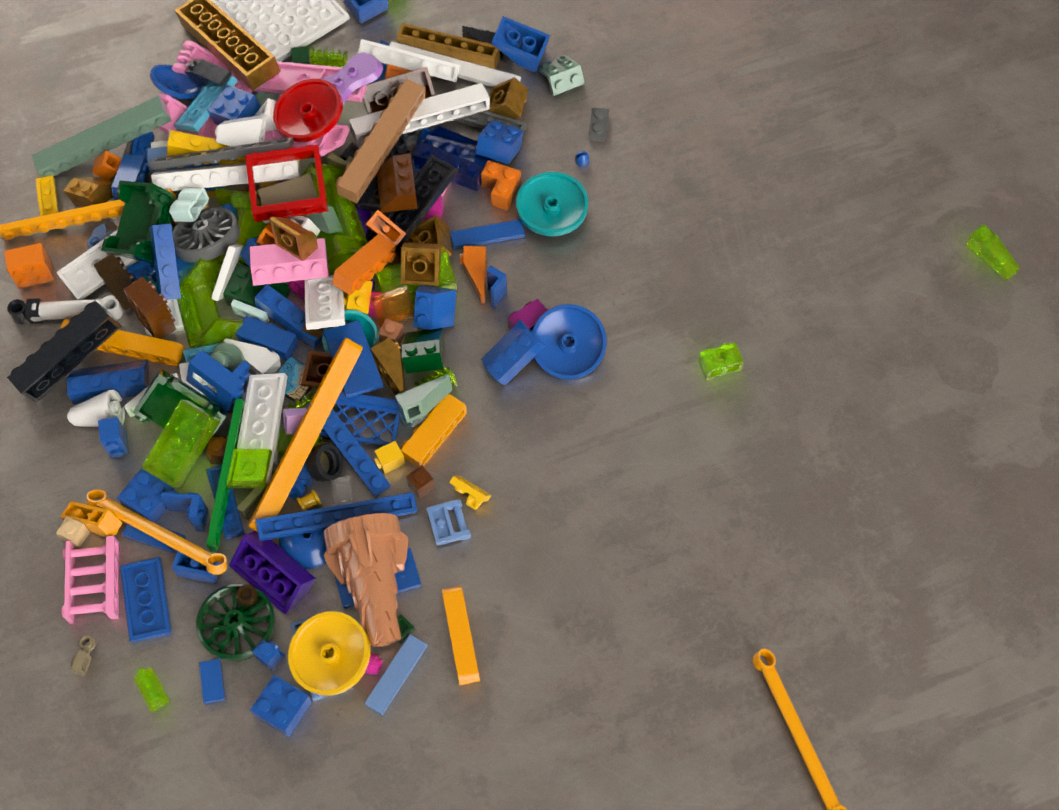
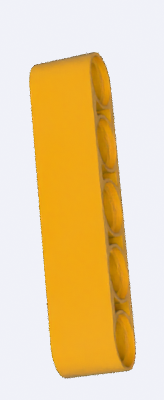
M462 585L442 589L459 685L479 682V672Z

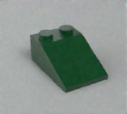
M237 263L223 295L229 306H231L232 301L235 299L257 308L255 306V297L266 284L253 286L251 267ZM283 282L268 284L286 299L291 292L289 285Z
M443 328L406 332L402 343V361L406 374L444 369Z

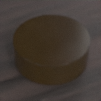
M249 584L240 586L236 592V598L243 606L254 604L258 597L256 589Z

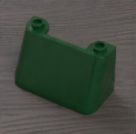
M120 180L117 196L121 201L125 202L116 237L106 236L101 251L154 263L149 227L152 225L170 224L171 214L169 210L175 201V197L172 193L153 183Z
M160 369L133 410L136 419L143 423L145 421L154 422L183 440L187 451L192 454L196 452L199 455L209 443L210 437H213L226 418V410L163 369Z

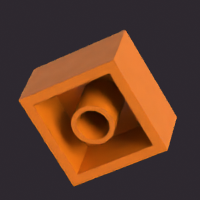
M42 243L4 251L7 271L18 288H27L31 285L44 284L55 280L52 261Z

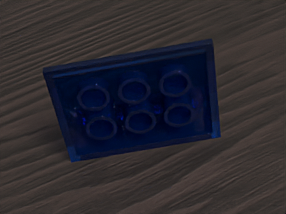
M437 126L428 134L413 153L414 167L422 169L431 155L459 170L451 182L476 192L482 185L481 173L487 161L495 162L496 160L476 154L478 141L441 126Z

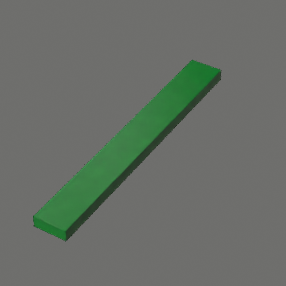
M239 398L235 400L206 546L212 552H217L219 548L232 483L231 478L245 405L244 400Z

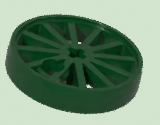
M245 584L223 586L211 593L202 603L197 614L196 630L202 645L215 657L229 662H239L253 658L254 654L252 652L260 642L254 645L245 630L263 637L262 640L264 639L267 643L271 641L275 630L274 609L267 596L257 588L255 589L258 593V598L262 601L250 610H247L249 606L242 605L239 608V602L236 598L238 588ZM232 594V610L228 608L222 597ZM216 601H219L226 614L219 613L210 608ZM264 608H268L269 615L252 617ZM207 614L221 620L204 624ZM269 623L267 631H262L251 626L254 624ZM212 630L211 637L206 639L204 631ZM240 633L251 647L250 650L242 653ZM227 634L225 640L217 641L220 635ZM234 636L235 653L226 654L225 652ZM214 643L219 649L215 650L211 645Z

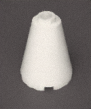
M115 390L103 392L71 407L67 414L68 421L74 426L98 427V420L118 417L123 425L125 409L119 403V401H122V398Z

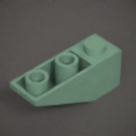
M446 374L395 396L399 411L407 423L425 416L453 390L450 377Z

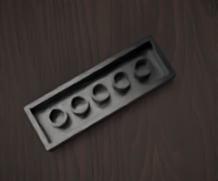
M95 300L87 304L79 315L72 317L70 323L64 328L59 329L54 337L44 342L38 351L29 355L22 365L14 368L7 378L22 395L37 402L122 326L107 309Z

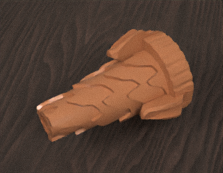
M390 513L367 514L345 519L327 527L324 530L327 548L324 559L340 585L347 584L349 594L352 593L354 606L360 615L362 627L366 628L370 646L384 647L396 642V640H400L401 633L396 609H398L396 598L398 587L395 574L404 571L408 551V536L400 531L398 517Z

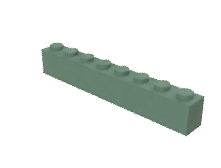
M154 97L33 154L32 158L36 171L41 177L56 176L99 156L104 151L117 148L128 141L171 122L172 119L161 97Z

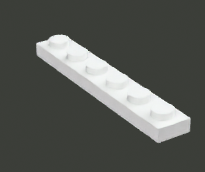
M361 39L358 53H369L380 60L381 63L411 71L427 67L430 76L457 82L460 65Z

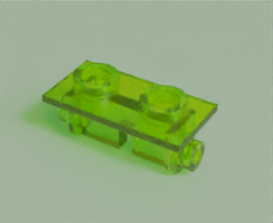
M152 667L147 670L145 668L138 669L137 675L133 679L152 713L168 704L170 700Z

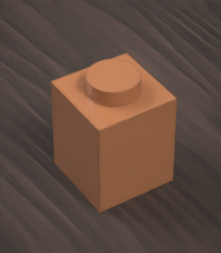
M385 319L378 333L380 343L391 337L394 343L398 342L400 345L405 336L403 324Z

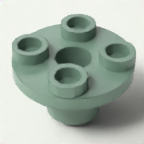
M228 343L218 345L210 354L213 359L231 372L245 360L242 351L237 346Z

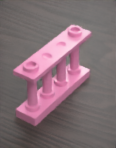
M115 536L106 537V544L103 546L75 549L70 541H66V548L63 549V559L65 560V604L61 609L63 618L69 624H74L75 614L103 611L110 619H119L118 540ZM101 554L106 556V563H103V565L75 568V557ZM99 573L106 575V582H103V584L75 587V576ZM99 592L106 594V601H103V603L74 606L75 595Z

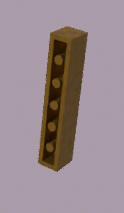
M405 23L401 24L397 34V43L495 70L500 61V50L492 44Z

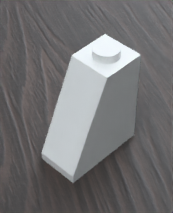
M268 115L222 122L215 129L216 142L227 146L264 142Z

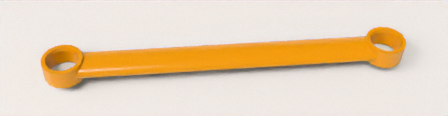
M95 489L87 493V505L108 509L118 519L205 565L210 574L218 575L227 570V559L223 554L208 552L108 498L104 490ZM221 562L222 564L215 566L213 563Z
M759 650L753 656V664L763 673L827 810H847L844 806H841L774 666L776 664L775 656L770 650ZM760 655L767 659L768 666L761 661Z

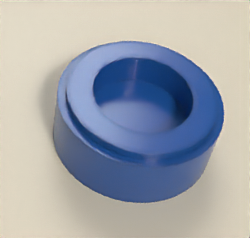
M296 480L288 496L292 499L301 498L305 493L304 485Z

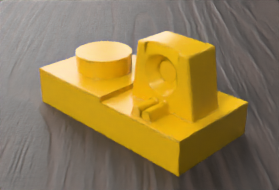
M460 475L452 476L449 482L454 485L456 491L462 494L464 492L469 493L466 504L475 510L483 502L489 501L491 497L489 493Z

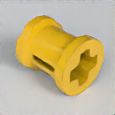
M314 489L308 495L296 498L302 511H307L316 505H322Z

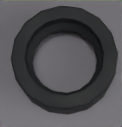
M320 444L312 448L306 459V466L309 474L316 481H331L337 479L341 474L343 458L339 449L333 444ZM322 452L326 454L329 460L328 473H325L321 467L320 457Z

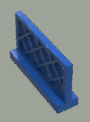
M341 391L334 404L340 410L336 414L338 416L341 414L345 416L348 421L344 424L345 426L350 424L356 431L352 435L358 443L385 446L396 441L401 415L396 400L362 394L346 398L345 393ZM349 408H356L359 414L350 419L345 411ZM368 411H375L378 417L369 422L364 414ZM387 414H395V421L388 425L383 417ZM362 417L367 424L358 430L352 422ZM381 420L386 427L377 433L372 424ZM370 427L375 435L369 439L363 438L361 432ZM322 429L319 436L329 438ZM389 430L392 434L391 442L383 441L380 435Z

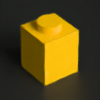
M396 441L374 450L376 456L373 459L378 469L381 468L384 474L405 465L404 456Z

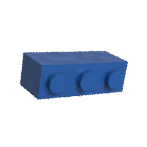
M145 155L123 156L111 186L114 201L119 200L117 189L120 180L145 183L146 174L149 173Z
M246 316L236 332L238 341L265 347L270 352H276L285 361L293 355L299 344L297 336L293 331H285L275 324L264 323L257 317L251 318Z

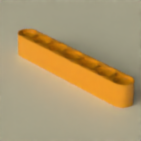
M64 319L60 329L70 323V320ZM118 330L96 350L170 366H178L185 347L177 342Z

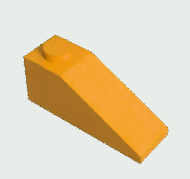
M70 501L60 516L63 520L66 516L83 523L90 532L105 538L115 536L123 523L108 509Z

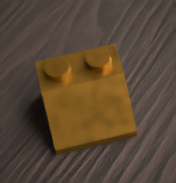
M515 77L492 87L489 94L490 110L486 111L512 119L519 118L522 114L524 103L527 100L529 89Z
M94 176L74 177L63 191L74 205L86 207L108 202L113 195L111 189L113 182Z
M270 218L275 245L302 261L318 248L317 237L314 232L306 230L299 223L293 222L288 218Z
M404 242L401 247V284L438 286L441 267V244Z

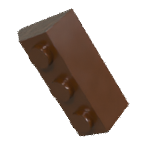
M411 154L394 155L377 172L381 213L417 209Z
M308 351L301 386L319 387L333 360L330 353Z

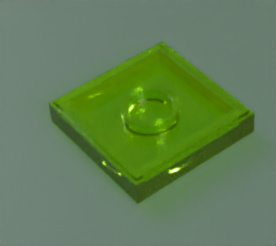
M234 449L226 486L229 488H265L272 451L270 449Z

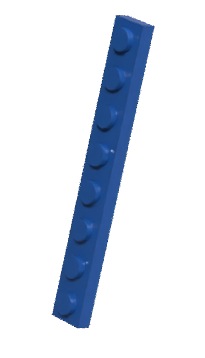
M412 492L257 519L255 523L259 541L325 530L339 521L367 514L390 513L397 517L417 513L414 493Z

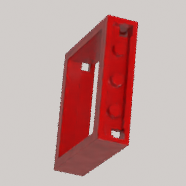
M309 144L305 147H289L284 150H270L263 153L254 152L245 155L251 209L255 222L267 221L272 217L288 218L329 212L319 145ZM315 158L319 198L258 206L253 166Z

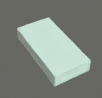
M235 299L232 301L231 307L235 315L243 318L246 316L251 318L257 317L262 322L269 323L267 312Z

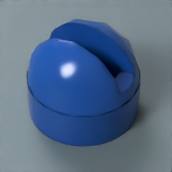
M577 152L575 163L578 166H586L589 163L587 152Z

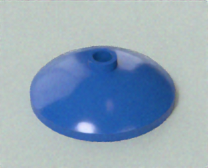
M156 65L151 69L150 79L152 83L162 93L172 98L192 99L201 92V87H198L188 76L183 73L174 72L172 65Z
M324 530L308 532L311 534L308 538H304V535L307 533L279 538V547L305 569H315L326 564L324 554L327 548Z

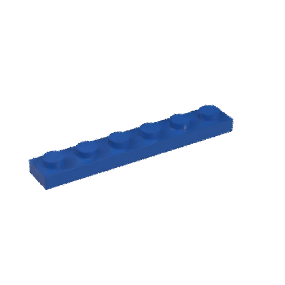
M309 402L308 404H306V408H307V409H308V407H309V405H310L311 402ZM332 409L322 429L339 449L342 456L374 498L389 489L391 484Z

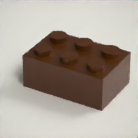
M141 277L123 289L137 319L154 338L163 339L176 330L174 325L175 319L166 304L168 303L161 293L158 295L155 292L156 288L151 281L147 282Z

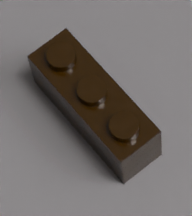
M112 253L94 264V268L112 295L118 300L123 311L128 314L133 309L123 289L131 285L135 279L130 272H125L123 269L125 264L119 256L116 258Z

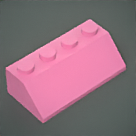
M325 238L317 239L318 248L304 261L275 244L251 246L250 264L253 286L329 277Z

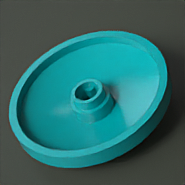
M560 172L540 173L528 179L521 186L516 199L517 213L521 222L537 234L544 236L564 235L578 228L585 220L588 212V195L583 185L570 175Z

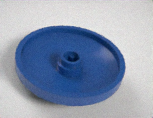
M565 304L553 307L538 319L532 331L545 345L534 358L546 373L555 378L574 380L587 376L599 366L606 351L607 338L601 321L594 313L582 306Z

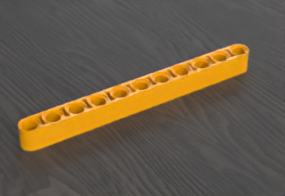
M346 337L342 341L249 521V528L257 531L255 523L257 519L278 516L363 349L361 345Z

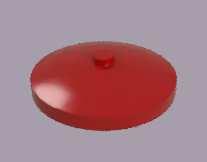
M307 79L289 87L277 100L273 111L274 124L283 137H293L294 142L316 140L327 134L339 121L343 110L342 97L337 88L326 80Z

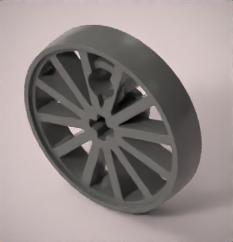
M206 208L201 210L196 221L177 223L172 230L175 254L183 261L196 263L214 259L227 252L228 246L234 245L240 235L239 224L234 213L225 208Z

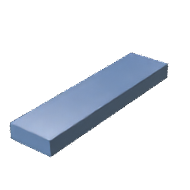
M410 634L365 701V706L383 716L428 645Z

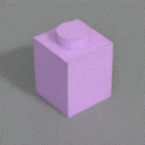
M306 408L283 409V429L286 434H295L307 410Z

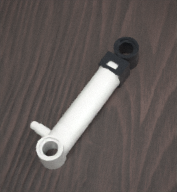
M113 295L106 296L103 299L42 302L40 298L27 299L26 304L24 301L16 299L7 306V311L17 324H25L28 321L30 324H43L44 320L71 319L79 315L87 304L95 300L107 309L116 320L121 318L124 313L120 303Z

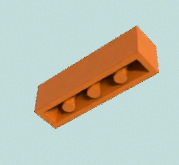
M378 234L335 270L332 284L349 295L353 294L356 290L359 291L366 281H370L378 271L381 272L388 262L391 263L395 259L397 245Z

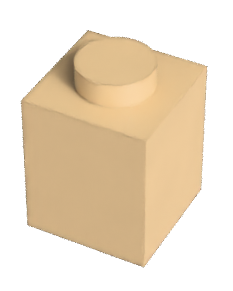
M66 516L56 532L64 543L70 541L78 549L81 548L90 533L83 523Z

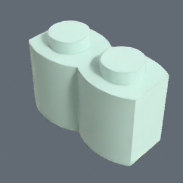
M184 188L178 195V200L172 203L169 212L175 222H194L198 219L201 210L206 207L209 197L204 188Z

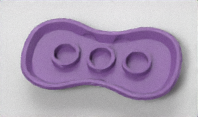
M358 53L340 71L323 78V80L332 83L337 88L344 103L356 89L379 78L383 72V65L380 60L369 53Z

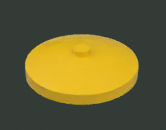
M329 611L314 615L297 629L291 640L288 651L290 671L303 688L314 694L331 696L343 693L361 679L368 667L371 652L369 638L362 625L347 614Z

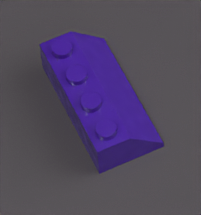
M257 531L243 535L229 564L250 585L262 591L269 601L285 615L289 614L309 593L316 579L271 539L259 541Z

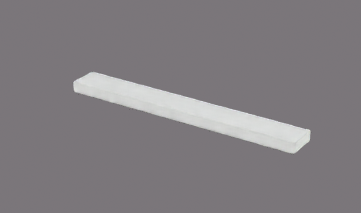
M393 41L389 45L397 49L460 65L458 78L482 83L490 87H494L514 77L521 81V76Z

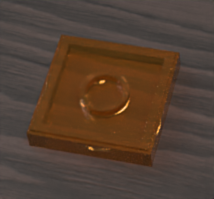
M406 285L371 298L380 328L385 319L401 323L414 318V308Z

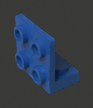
M176 491L161 492L160 497L169 511L186 512L196 531L205 532L209 510L201 495L195 492H188L187 494H179Z

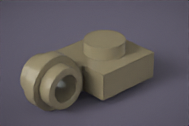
M91 635L81 637L78 643L81 650H78L77 655L71 661V670L78 676H85L92 659L90 653L96 646V640Z

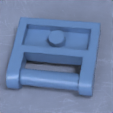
M453 500L427 507L437 546L471 538L470 530H467L461 509L463 506L461 500ZM449 510H454L459 532L454 533L448 513Z

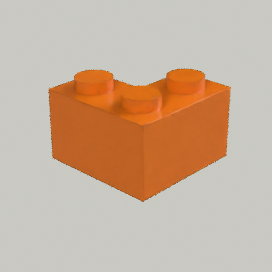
M488 160L481 173L482 186L492 189V206L508 211L521 185V171Z

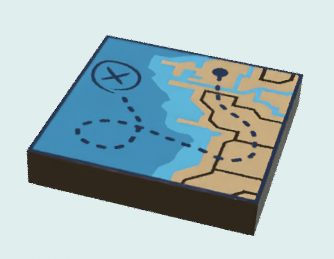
M290 356L277 373H285L288 376L285 397L299 405L313 387L301 386L305 364Z

